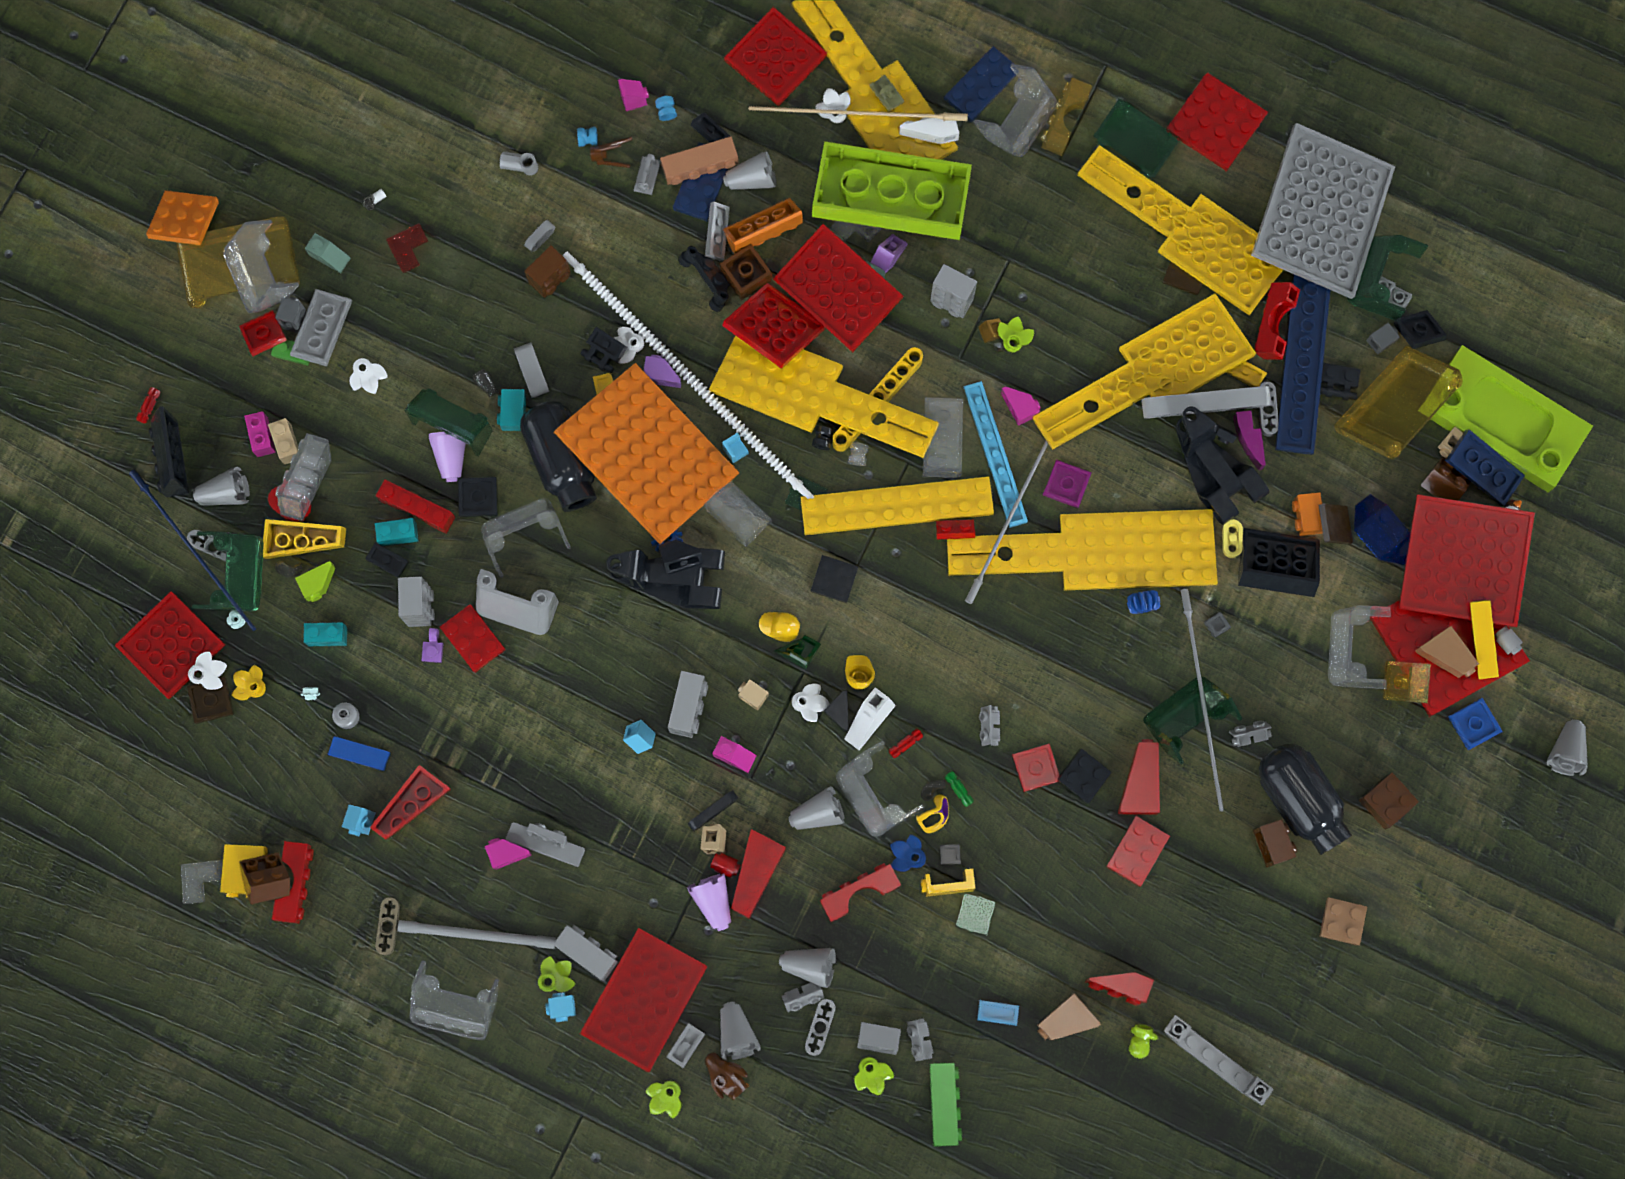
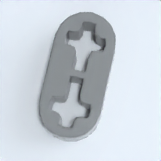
M548 220L544 221L526 240L525 247L531 252L536 251L551 236L555 226Z

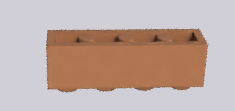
M732 137L660 158L668 185H676L683 180L689 178L696 179L702 174H713L719 169H729L739 164Z

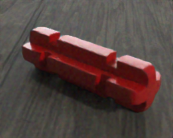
M153 387L149 389L147 393L149 395L145 397L140 408L141 412H138L136 417L137 421L144 424L147 423L148 414H151L155 406V399H158L160 391Z
M915 729L911 732V735L898 742L897 746L889 749L890 755L893 758H897L901 752L914 745L915 741L918 742L923 738L922 732L919 729Z

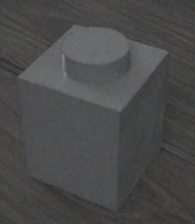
M1387 323L1372 333L1366 341L1376 354L1379 355L1396 343L1400 337L1397 329Z

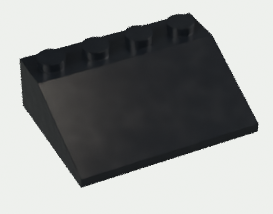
M160 406L151 419V427L149 428L150 437L154 440L152 452L157 460V463L154 465L155 471L160 479L157 482L158 490L166 498L189 494L179 424L163 406Z
M1244 528L1243 549L1240 554L1238 586L1315 597L1320 584L1319 539Z

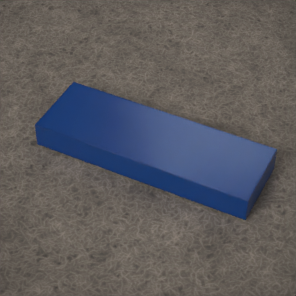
M334 736L328 755L385 771L390 752Z

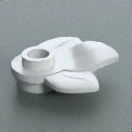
M828 88L823 96L824 102L817 104L816 109L846 110L851 102L849 93L844 92L839 96L835 90ZM818 113L822 118H829L834 123H841L846 118V114L835 116V114Z
M629 327L618 328V336L614 338L628 347L618 363L625 364L632 361L636 352L643 349L644 339L639 334H634ZM633 340H636V345L632 346Z
M361 358L353 364L354 372L350 377V385L354 391L363 387L367 392L375 394L378 388V380L385 379L388 376L381 365L371 364L367 359ZM361 364L366 366L365 371L359 370Z
M204 652L197 657L195 665L189 669L188 677L190 681L196 684L201 683L206 689H219L223 685L218 677L222 675L227 665L224 662L212 660L211 653ZM195 671H201L202 676L196 678L194 676Z
M809 684L803 688L802 692H798L792 697L794 709L800 711L803 718L810 722H817V712L824 711L830 705L824 696L819 695L821 691V685ZM800 698L804 699V705L799 703Z

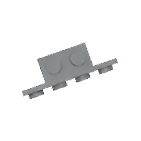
M513 822L506 836V840L513 844L576 867L580 865L585 852V848L567 842V836H564L563 832L547 830L546 826L535 823V825L530 823L528 827Z

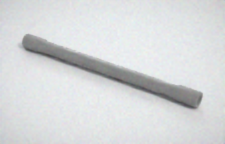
M399 920L398 932L423 933L555 949L553 944L556 941V937L423 924Z

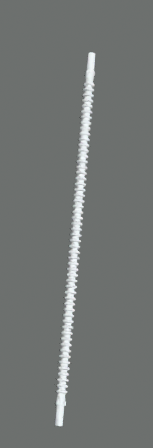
M569 252L564 253L563 257L574 268V271L582 276V280H586L587 284L590 283L589 286L594 287L593 290L597 291L598 295L601 294V298H605L604 301L609 302L608 305H612V309H616V313H620L619 316H623V320H627V324H631L630 327L635 328L634 331H638V334L642 335L643 339H646L645 342H649V346H653V350H657V354H661V357H664L668 364L672 365V369H676V373L679 372V376H683V380H687V384H691V388L694 387V391H698V395H702V399H706V403L709 402V405L714 407L713 410H717V414H721V418H725V422L729 421L728 424L733 425L732 429H736V433L740 432V437L744 436V440H748L747 443L752 444L751 448H756L755 452L759 451V455H763V459H767V463H771L770 466H774V470H778V474H782V478H786V482H790L794 490H798L807 499L814 498L802 485L803 482L795 478V474H791V470H787V466H783V462H779V458H775L776 455H772V451H768V447H764V443H760V439H756V435L753 436V432H749V428H745V424H741V420H737V416L734 417V413H730V409H726V405H722V401L719 402L718 397L714 398L715 394H711V391L707 390V386L703 387V382L699 383L700 380L695 379L696 375H691L692 371L688 372V368H684V364H680L681 361L676 360L677 356L673 357V353H669V349H665L666 346L661 345L662 342H658V338H654V334H650L651 331H647V327H643V323H639V319H635L636 316H632V312H628V308H624L625 305L620 304L621 301H617V297H613V293H609L610 290H606V286H602V282H598V278L595 279V275H591V271H587L585 266L579 263Z

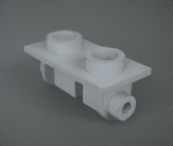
M648 154L647 157L642 158L634 191L652 195L661 160L654 159V155Z
M992 705L982 707L979 714L981 721V746L990 744L991 746H998V742H1000V728H993V725L1000 724V711L998 707H992Z
M1256 721L1250 726H1236L1234 730L1229 731L1234 737L1232 744L1237 747L1251 744L1250 737L1252 736L1255 743L1268 740L1269 737H1272L1270 731L1272 727L1264 721Z
M808 983L801 986L804 993L800 994L798 988L785 992L782 999L787 1012L797 1011L807 1004L818 1003L824 998L821 987L814 983Z
M924 1018L907 1022V1032L911 1038L912 1054L915 1060L921 1061L933 1058L932 1054L934 1052L931 1040L924 1041L923 1037L930 1036L927 1022L924 1021Z

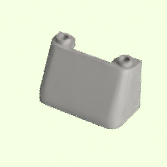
M480 569L476 588V611L480 616L537 635H543L548 632L559 603L553 592L543 589L534 592L531 601L497 590L495 575Z

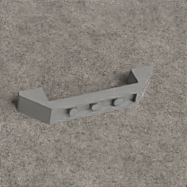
M1175 1015L1163 1032L1177 1045L1239 1092L1262 1106L1274 1089L1260 1078L1251 1075L1194 1032L1191 1026Z

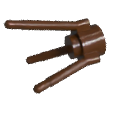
M624 138L604 145L590 147L592 162L597 161V165L630 168V164L605 161L604 158H607L606 150L619 148L622 146V143L632 141L633 138Z

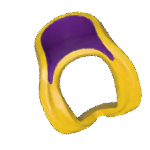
M939 794L934 797L933 802L936 808L916 816V820L924 832L933 833L946 824L949 816V804L944 795ZM939 813L941 816L940 821L926 828L922 820L932 814Z

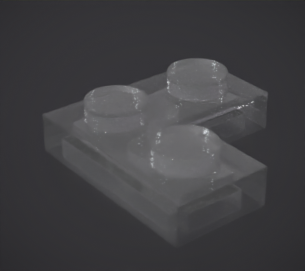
M836 221L830 230L843 242L854 231L870 242L881 228Z
M221 860L181 864L183 904L205 902L203 882L221 881Z

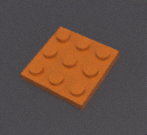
M165 190L146 233L148 239L201 245L219 200L213 196Z

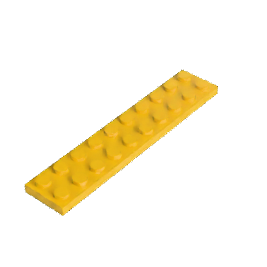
M989 477L813 495V499H807L805 496L801 497L805 535L994 515Z

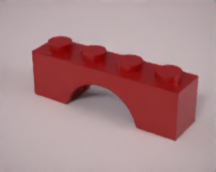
M1291 282L1271 283L1255 344L1256 354L1264 360L1283 359L1287 342L1279 335V323L1286 312L1296 307L1300 289Z
M385 479L376 494L380 502L394 509L405 511L447 534L455 519L451 511Z
M284 841L282 861L291 868L294 875V883L289 896L275 900L272 920L299 924L300 920L303 919L304 908H302L303 900H306L307 897L305 885L306 880L310 878L308 866L314 854L311 845Z
M883 863L874 868L876 872L870 875L866 872L857 877L858 881L852 884L848 881L839 886L841 890L835 893L831 890L823 894V899L820 900V903L830 922L848 914L850 898L861 889H873L885 895L899 888L901 884L891 865L886 866Z

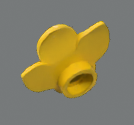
M253 665L249 672L244 670L235 672L233 680L237 688L231 695L242 701L250 697H261L266 691L265 683L262 681V670L258 666Z

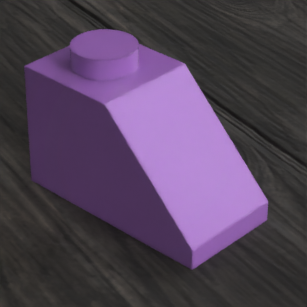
M892 234L879 245L870 263L884 270L885 273L894 266L908 243Z
M659 355L646 356L644 372L656 385L681 388V379L664 358Z

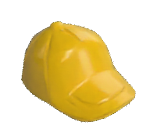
M768 612L761 616L759 628L769 637L782 642H790L797 638L800 622L796 616L789 613Z
M851 655L846 659L845 675L850 686L858 690L870 686L875 678V671L870 659L863 655Z

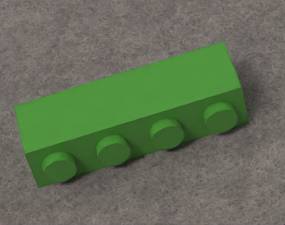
M955 1063L929 1064L933 1146L958 1145V1141H962L961 1128L957 1127V1120H961L960 1108L956 1106V1100H960V1090L955 1085V1079H959L958 1067H955Z

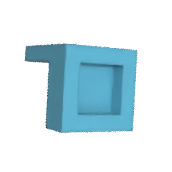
M739 433L722 442L723 449L732 463L749 454V451L740 439Z
M642 720L626 726L623 741L639 754L653 747L656 734Z

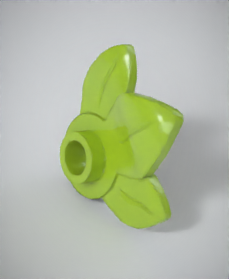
M1019 317L1013 318L1008 325L1000 322L998 325V335L1003 340L1005 349L1009 352H1017L1021 346L1028 345L1033 339L1034 330H1023ZM1013 341L1015 346H1011L1009 342Z
M549 956L542 962L540 967L541 975L538 979V985L541 990L545 992L556 990L562 993L574 987L575 982L568 978L572 968L570 961H560L555 964L553 958ZM547 978H550L552 980V983L549 986L545 985V980Z
M865 1057L859 1063V1072L854 1078V1083L858 1091L867 1087L873 1094L881 1095L884 1090V1080L894 1078V1074L886 1063H878L872 1057ZM871 1064L873 1066L872 1069L867 1071L866 1066Z
M667 1081L664 1084L658 1082L651 1084L646 1090V1093L652 1097L649 1105L650 1113L656 1115L666 1111L671 1118H675L681 1109V1101L679 1099L681 1089L678 1083ZM668 1088H671L673 1090L672 1095L668 1094Z

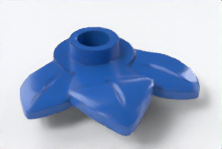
M909 835L907 842L895 841L891 844V850L896 856L895 860L891 863L893 869L905 872L911 867L920 868L925 864L926 855L921 850L922 843L919 838ZM915 855L919 856L917 861H913Z

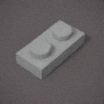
M688 1023L667 1058L684 1068L705 1036V1033Z

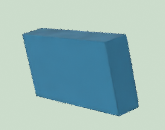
M979 1000L977 1020L1017 1026L1019 1006Z

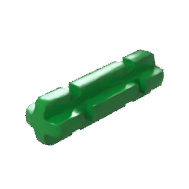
M951 771L945 775L946 781L951 784V788L958 798L962 799L963 805L965 807L971 805L974 800L967 794L968 791L961 781L957 780L956 774Z

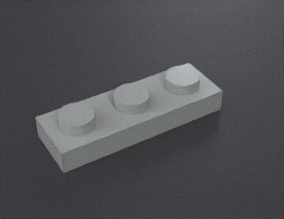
M717 202L710 203L705 256L722 261L725 258L726 236L723 229L728 227L730 207Z

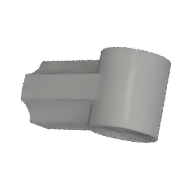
M502 152L500 156L501 169L520 171L526 175H534L538 171L537 161L531 153L516 154ZM527 162H533L531 166H525Z

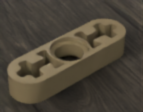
M391 897L384 899L380 907L375 947L381 955H390L395 949L400 904ZM390 901L395 905V909H391L390 914L392 916L395 915L394 919L390 917L384 918V914L388 915L389 909L385 908V906L390 904ZM386 921L393 923V929L390 932H385L382 928L383 923ZM381 934L392 935V939L387 938V944L390 945V948H387L386 952H383V948H380V945L385 943V938H381Z

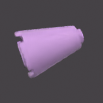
M466 431L429 433V441L441 477L446 479V482L458 481L457 478L461 477L467 436Z
M724 874L710 876L700 880L698 886L693 883L687 887L688 892L713 929L717 928L718 931L729 927L728 924L731 923Z

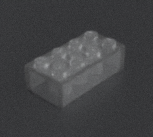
M925 397L924 417L939 422V426L923 458L922 477L960 478L962 473L963 399Z
M307 433L304 440H300L298 452L291 459L290 469L285 471L283 483L276 490L281 515L303 521L332 460L328 439Z

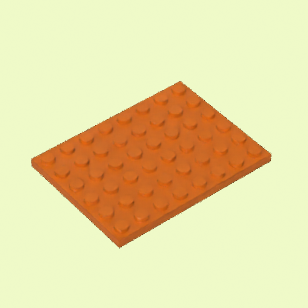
M636 363L554 431L561 441L659 544L665 541L739 474L738 470Z

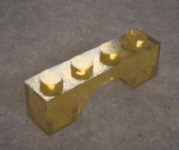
M1072 78L1070 83L1066 82L1062 91L1064 97L1063 99L1059 98L1055 107L1057 112L1055 115H1051L1048 125H1050L1049 130H1044L1041 137L1043 149L1060 156L1063 155L1071 133L1064 125L1063 118L1072 110L1084 109L1090 96L1092 85Z

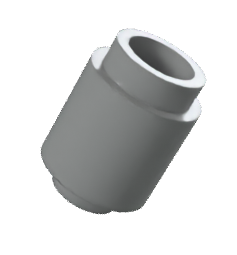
M1505 626L1494 635L1497 639L1496 642L1507 655L1510 653L1515 655L1522 649V640L1511 628L1508 629Z

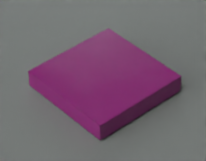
M1056 460L1043 496L1079 508L1091 472Z

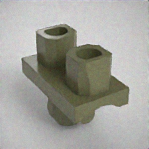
M886 75L870 84V88L888 112L904 103L903 98Z

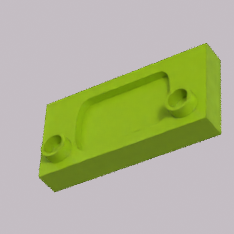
M824 142L812 206V217L960 240L972 165Z
M1463 345L1456 351L1418 411L1448 431H1451L1454 427L1463 433L1465 430H1471L1523 473L1525 479L1547 493L1556 487L1593 425Z

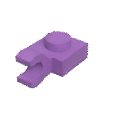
M430 628L429 642H423V662L442 663L444 644L438 643V629Z

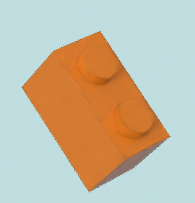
M1320 492L1300 494L1292 501L1293 512H1296L1297 517L1295 519L1296 531H1299V536L1323 533L1319 505L1322 504Z

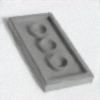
M315 289L290 355L327 366L352 300Z

